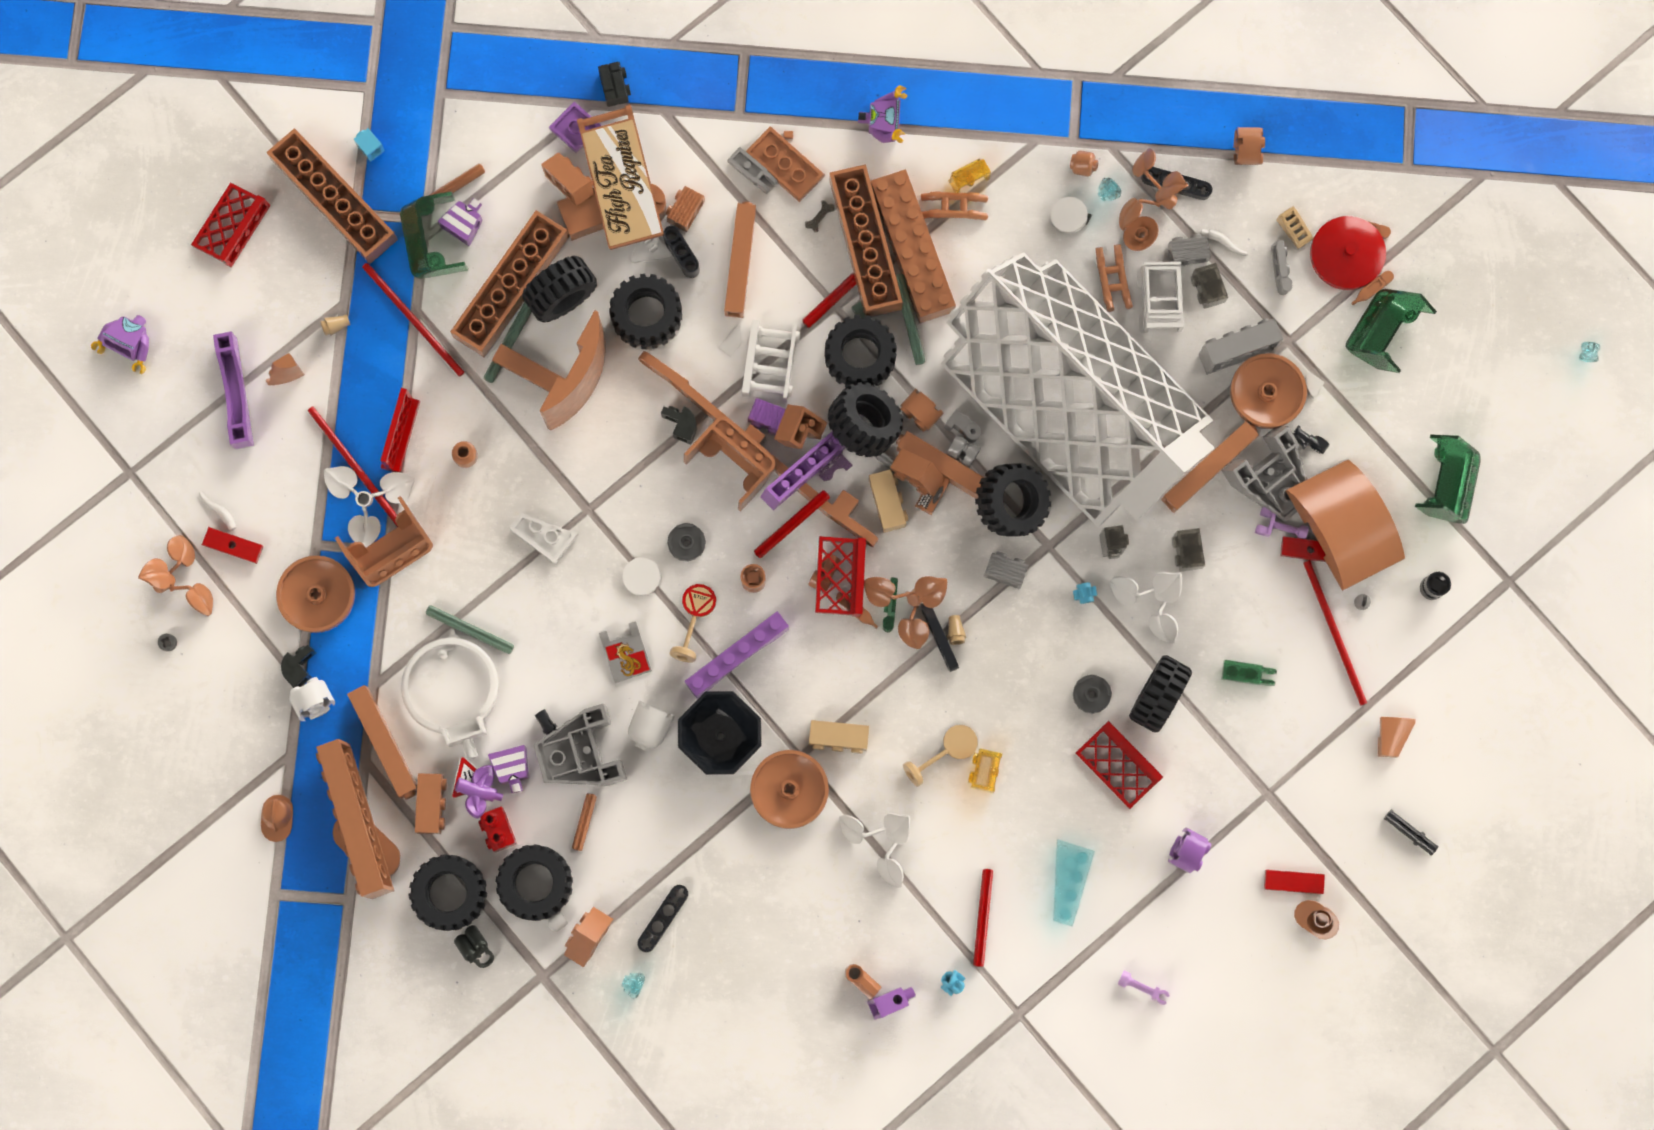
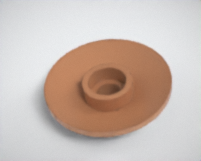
M1138 217L1124 231L1123 240L1125 245L1133 251L1147 249L1155 242L1158 236V225L1151 217Z

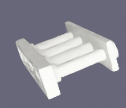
M752 319L742 397L750 398V392L754 391L784 394L783 402L787 403L788 397L792 396L793 386L789 385L795 342L799 343L800 339L797 325H793L792 332L763 329L760 326V320ZM765 336L791 340L790 351L760 347L757 344L758 338ZM761 354L789 358L787 369L758 365V363H755V356ZM758 372L786 376L785 387L755 383V381H752L753 374Z

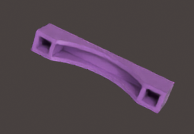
M232 331L215 334L213 339L225 390L230 445L234 449L254 446L237 337Z
M778 611L685 680V684L698 699L705 691L713 688L737 666L787 632L789 625Z

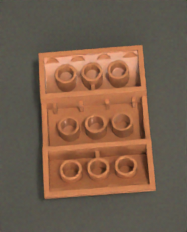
M594 310L576 343L580 354L565 380L559 377L556 379L539 410L549 430L561 426L572 418L588 401L600 379L605 362L606 341L600 316L596 310Z
M1349 459L1286 490L1304 524L1308 522L1326 556L1323 558L1342 591L1405 559L1399 533L1385 503L1368 478Z

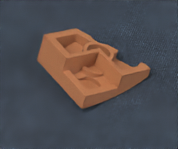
M288 353L272 363V369L268 373L270 378L265 381L268 385H280L294 381L305 374L292 355Z
M1380 717L1378 757H1399L1416 723V719Z

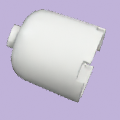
M639 701L628 728L629 737L636 742L634 746L645 750L646 747L656 748L661 745L675 716L670 713L669 716H666L667 713L664 710L648 703L645 707L644 703Z

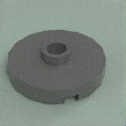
M683 523L674 527L670 532L667 544L670 553L680 561L689 562L702 555L706 540L704 533L696 525ZM689 540L690 545L685 546L683 542Z
M1097 675L1082 677L1077 681L1073 689L1074 703L1080 710L1091 714L1104 710L1112 696L1108 682ZM1090 691L1095 693L1094 698L1089 697L1088 693Z

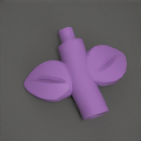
M491 765L482 766L475 770L472 775V782L458 778L455 786V791L468 796L465 801L466 810L472 817L477 819L484 814L487 807L486 801H501L503 798L502 793H498L497 789L491 788L494 782V769Z

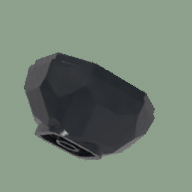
M705 691L678 719V748L706 775L735 774L762 746L761 718L733 691ZM718 733H723L724 738L721 740L718 739Z

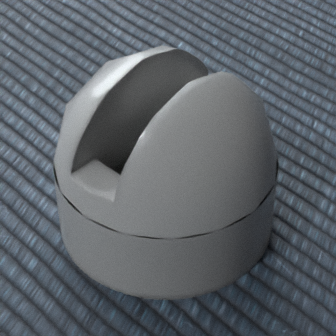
M1360 594L1355 598L1354 604L1357 609L1365 610L1370 606L1371 599L1365 594ZM1363 597H1364V598H1366V600H1365V605H1364V606H1361V605H1362V602H1363Z

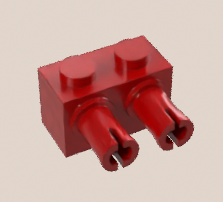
M502 806L485 812L480 817L481 820L478 823L481 831H485L488 838L485 839L489 850L492 849L496 853L517 844L506 812Z

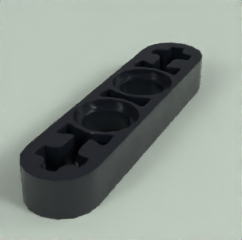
M1156 167L1148 170V173L1151 172L1156 181L1158 175H1161L1158 182L1161 187H1163V178L1172 173L1171 171ZM1145 174L1141 175V180L1144 184L1156 187ZM1182 175L1191 188L1189 190L1183 189L1178 194L1199 200H1206L1210 197L1213 190L1210 183ZM1195 184H1196V185H1197L1196 190H1195V192H1192V190H1193V188H1194V186H1195ZM1202 187L1206 188L1207 192L1205 194H1201Z
M921 603L920 609L949 672L959 669L957 660L933 608H928Z
M676 885L671 889L638 939L637 945L641 951L651 952L656 947L689 896L685 886ZM682 888L684 889L683 894L685 896L684 898H678L676 902L680 903V905L677 907L668 900L670 897L674 900L676 897L675 890ZM665 905H672L674 907V913L671 916H666L663 913ZM656 921H660L663 924V930L659 933L654 932L652 929V925ZM649 930L658 938L656 940L652 938L650 941L652 946L643 949L641 941L649 938L650 935L646 934Z

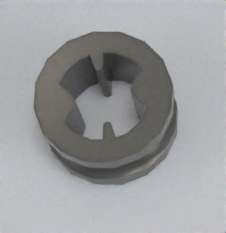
M166 633L158 638L157 643L160 649L172 651L177 646V639L175 636ZM168 637H170L169 641L172 643L170 646L167 645V648H165V643H163V640H168Z

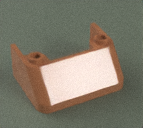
M719 417L684 453V463L687 465L698 452H701L706 457H714L720 450L748 473L743 481V488L747 493L738 502V510L741 512L768 480L775 469L776 461L770 453L729 418Z
M401 496L398 497V500L405 510L396 516L395 522L398 527L368 547H365L361 542H354L346 547L338 536L335 538L348 561L369 587L378 586L429 553L433 547L430 538Z

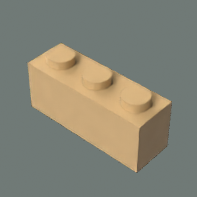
M891 469L869 475L868 480L883 533L905 528L908 515L906 510H902V494L897 492L896 485H898V480L894 474L892 475Z
M811 720L809 745L813 746L812 749L824 750V747H831L832 751L843 752V749H851V753L863 754V751H867L869 726Z

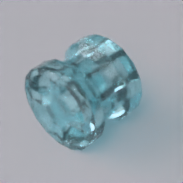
M1583 342L1581 344L1582 353L1579 355V359L1585 362L1599 361L1598 351L1601 346L1594 342Z

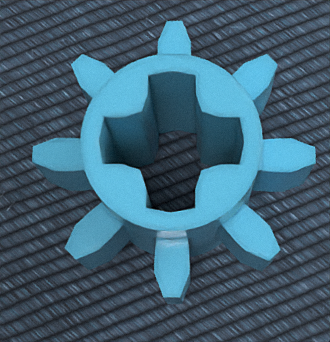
M1090 582L1076 585L1077 590L1073 591L1075 600H1079L1080 604L1094 602V596H1097L1096 586L1091 587Z
M956 970L953 972L948 971L942 976L941 982L943 985L941 989L950 996L953 993L959 994L965 987L963 982L965 977Z

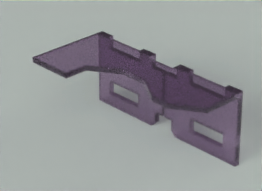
M842 451L818 472V476L823 481H829L833 478V474L837 469L844 468L847 471L853 465L843 456Z

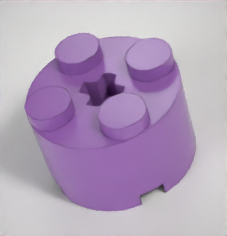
M1186 827L1182 830L1184 835L1182 837L1178 835L1169 853L1172 859H1168V862L1188 873H1192L1194 870L1198 872L1203 865L1202 858L1204 854L1209 852L1212 844L1208 842V838Z

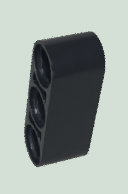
M675 226L666 227L663 231V238L667 248L684 275L688 278H695L700 272L697 258L679 229ZM669 234H675L676 238L670 240L667 238V236ZM679 249L686 250V253L683 255L677 254V251ZM690 264L696 266L694 270L686 269V267Z

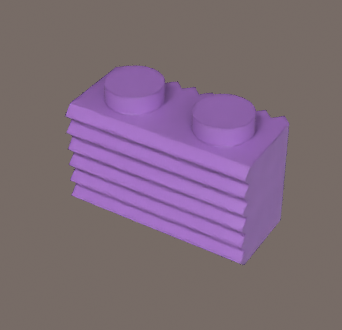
M756 398L748 416V422L756 429H761V427L768 429V433L775 436L786 409Z

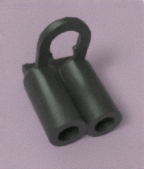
M475 925L467 927L465 934L458 935L454 939V944L466 961L474 962L480 968L488 967L493 963L494 954L489 950L487 941ZM484 952L490 956L489 960L485 963H480V960L477 959L482 957L481 955Z

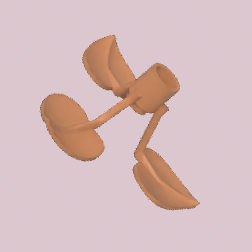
M1148 148L1137 158L1132 172L1136 177L1145 174L1159 189L1155 195L1156 202L1145 199L1137 201L1136 198L1126 202L1119 215V225L1123 231L1140 216L1143 209L1141 203L1152 204L1157 207L1162 205L1170 210L1176 205L1178 200L1175 194L1188 186L1182 174L1178 171L1170 173L1164 179L1163 187L1158 184L1148 173V170L1154 166L1156 161V154L1151 148Z
M181 535L175 536L168 541L167 552L173 560L177 561L176 565L168 571L167 564L163 560L154 558L144 565L138 579L149 583L157 593H163L168 589L171 592L188 589L189 591L186 592L185 597L191 607L203 615L210 616L213 608V597L211 591L205 585L196 583L193 587L190 585L174 586L176 580L172 573L181 563L188 567L193 564L195 559V551L191 543Z
M931 576L921 577L917 580L915 588L911 592L906 591L899 595H893L896 590L895 585L890 580L882 577L865 579L864 588L869 601L877 607L888 606L891 599L907 597L908 603L914 606L910 615V620L902 619L899 622L898 633L905 644L914 649H920L929 637V627L923 620L914 619L915 612L922 602L928 608H934L941 604L947 591V579Z

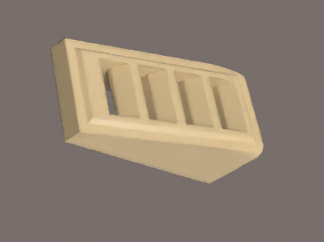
M1294 206L1280 214L1276 219L1297 249H1300L1314 239ZM1289 216H1291L1292 219H1290L1289 221H1287L1286 218H1288ZM1295 222L1297 225L1291 228L1290 225ZM1299 228L1301 229L1300 232L1294 234V231H1296ZM1304 234L1306 237L1299 241L1297 238Z

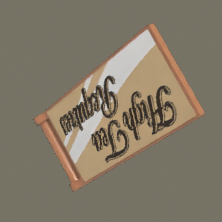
M631 104L612 112L586 119H577L609 249L613 250L663 236L664 232ZM628 115V119L585 130L586 126Z

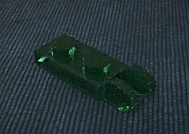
M891 577L890 581L896 588L893 595H897L898 579ZM891 599L890 604L884 607V613H887V616L883 619L882 629L887 633L892 632L894 628L896 599Z
M1224 660L1221 680L1275 686L1276 681L1261 678L1262 673L1274 675L1277 674V670L1263 667V665Z

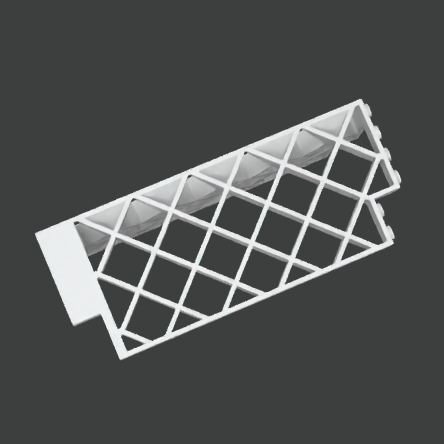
M1025 253L1018 256L1013 255L1009 260L1006 259L1000 265H995L991 270H986L981 276L983 279L980 283L977 282L971 287L970 290L972 292L970 295L967 294L961 299L959 308L956 307L950 312V318L946 324L959 338L954 342L955 347L949 349L943 357L945 359L941 362V365L1097 527L1103 524L1121 505L1138 520L1181 477L1199 464L1214 449L1201 435V432L1213 419L1057 260L1050 263L1047 261L1041 267H1037ZM992 281L993 302L975 301L988 283ZM977 310L994 311L996 334H979ZM1007 311L1025 313L1027 336L1009 335ZM964 312L966 324L960 319ZM980 343L997 344L999 366H982ZM968 344L969 365H959L954 358ZM1010 344L1027 345L1029 368L1011 366ZM1040 345L1058 347L1060 370L1042 369ZM983 375L1000 376L1002 398H991L984 391ZM1012 377H1030L1032 400L1014 399ZM1042 378L1061 379L1062 402L1044 401ZM1073 380L1092 382L1093 404L1074 402ZM1015 409L1033 410L1035 432L1023 431L1016 424ZM1128 410L1133 411L1135 415L1129 413ZM1045 411L1063 412L1065 434L1047 433ZM1075 412L1094 413L1096 436L1077 435ZM1106 414L1125 416L1127 438L1108 437ZM1048 443L1066 444L1067 465H1056L1049 458ZM1078 445L1096 446L1098 468L1079 466ZM1108 447L1128 448L1129 470L1110 469ZM1139 449L1159 450L1160 453L1141 471ZM1080 477L1099 478L1100 499H1089L1081 491ZM1111 479L1130 480L1131 483L1112 501Z

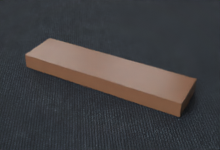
M503 344L499 346L492 359L494 363L547 392H550L558 377L565 380V378Z

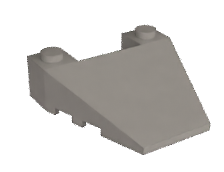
M1280 426L1272 429L1263 437L1272 453L1253 469L1247 459H1235L1221 471L1233 488L1276 514V517L1282 521H1286L1297 512L1286 490L1307 480V476L1304 475L1302 465H1304L1303 460L1300 458L1297 449L1299 448L1298 441L1288 426Z
M605 704L582 710L574 718L568 720L564 725L534 744L544 783L610 786L627 780L621 760L603 764L593 730L611 725Z

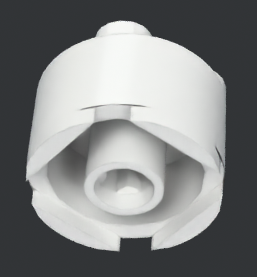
M317 677L311 678L302 687H295L289 691V700L300 721H305L304 718L309 717L311 720L320 717L330 710L329 706L331 703L333 706L335 705V700L323 680H318Z

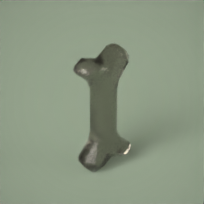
M822 200L821 210L812 220L805 222V228L818 232V224L827 213L835 210L834 205L827 204L825 200Z

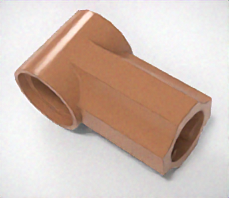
M830 555L836 564L841 561L837 556ZM828 559L822 562V568L827 573L835 567ZM835 569L832 573L829 574L831 578L833 577L837 569ZM817 570L814 571L808 583L809 586L815 589ZM826 577L821 581V587L827 592L831 582Z
M851 964L845 969L847 980L856 986L869 1000L882 988L859 965ZM854 967L859 970V976L856 979H852L849 976L850 969Z

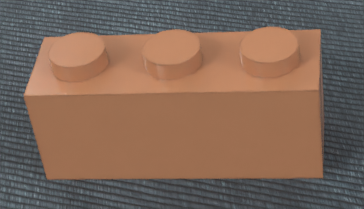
M558 152L541 164L545 177L576 206L594 195L592 188L594 184L590 177H585L578 166L574 167L568 157H564Z
M418 773L415 833L441 834V830L445 829V818H442V811L446 810V798H443V792L447 790V779H444L442 774Z

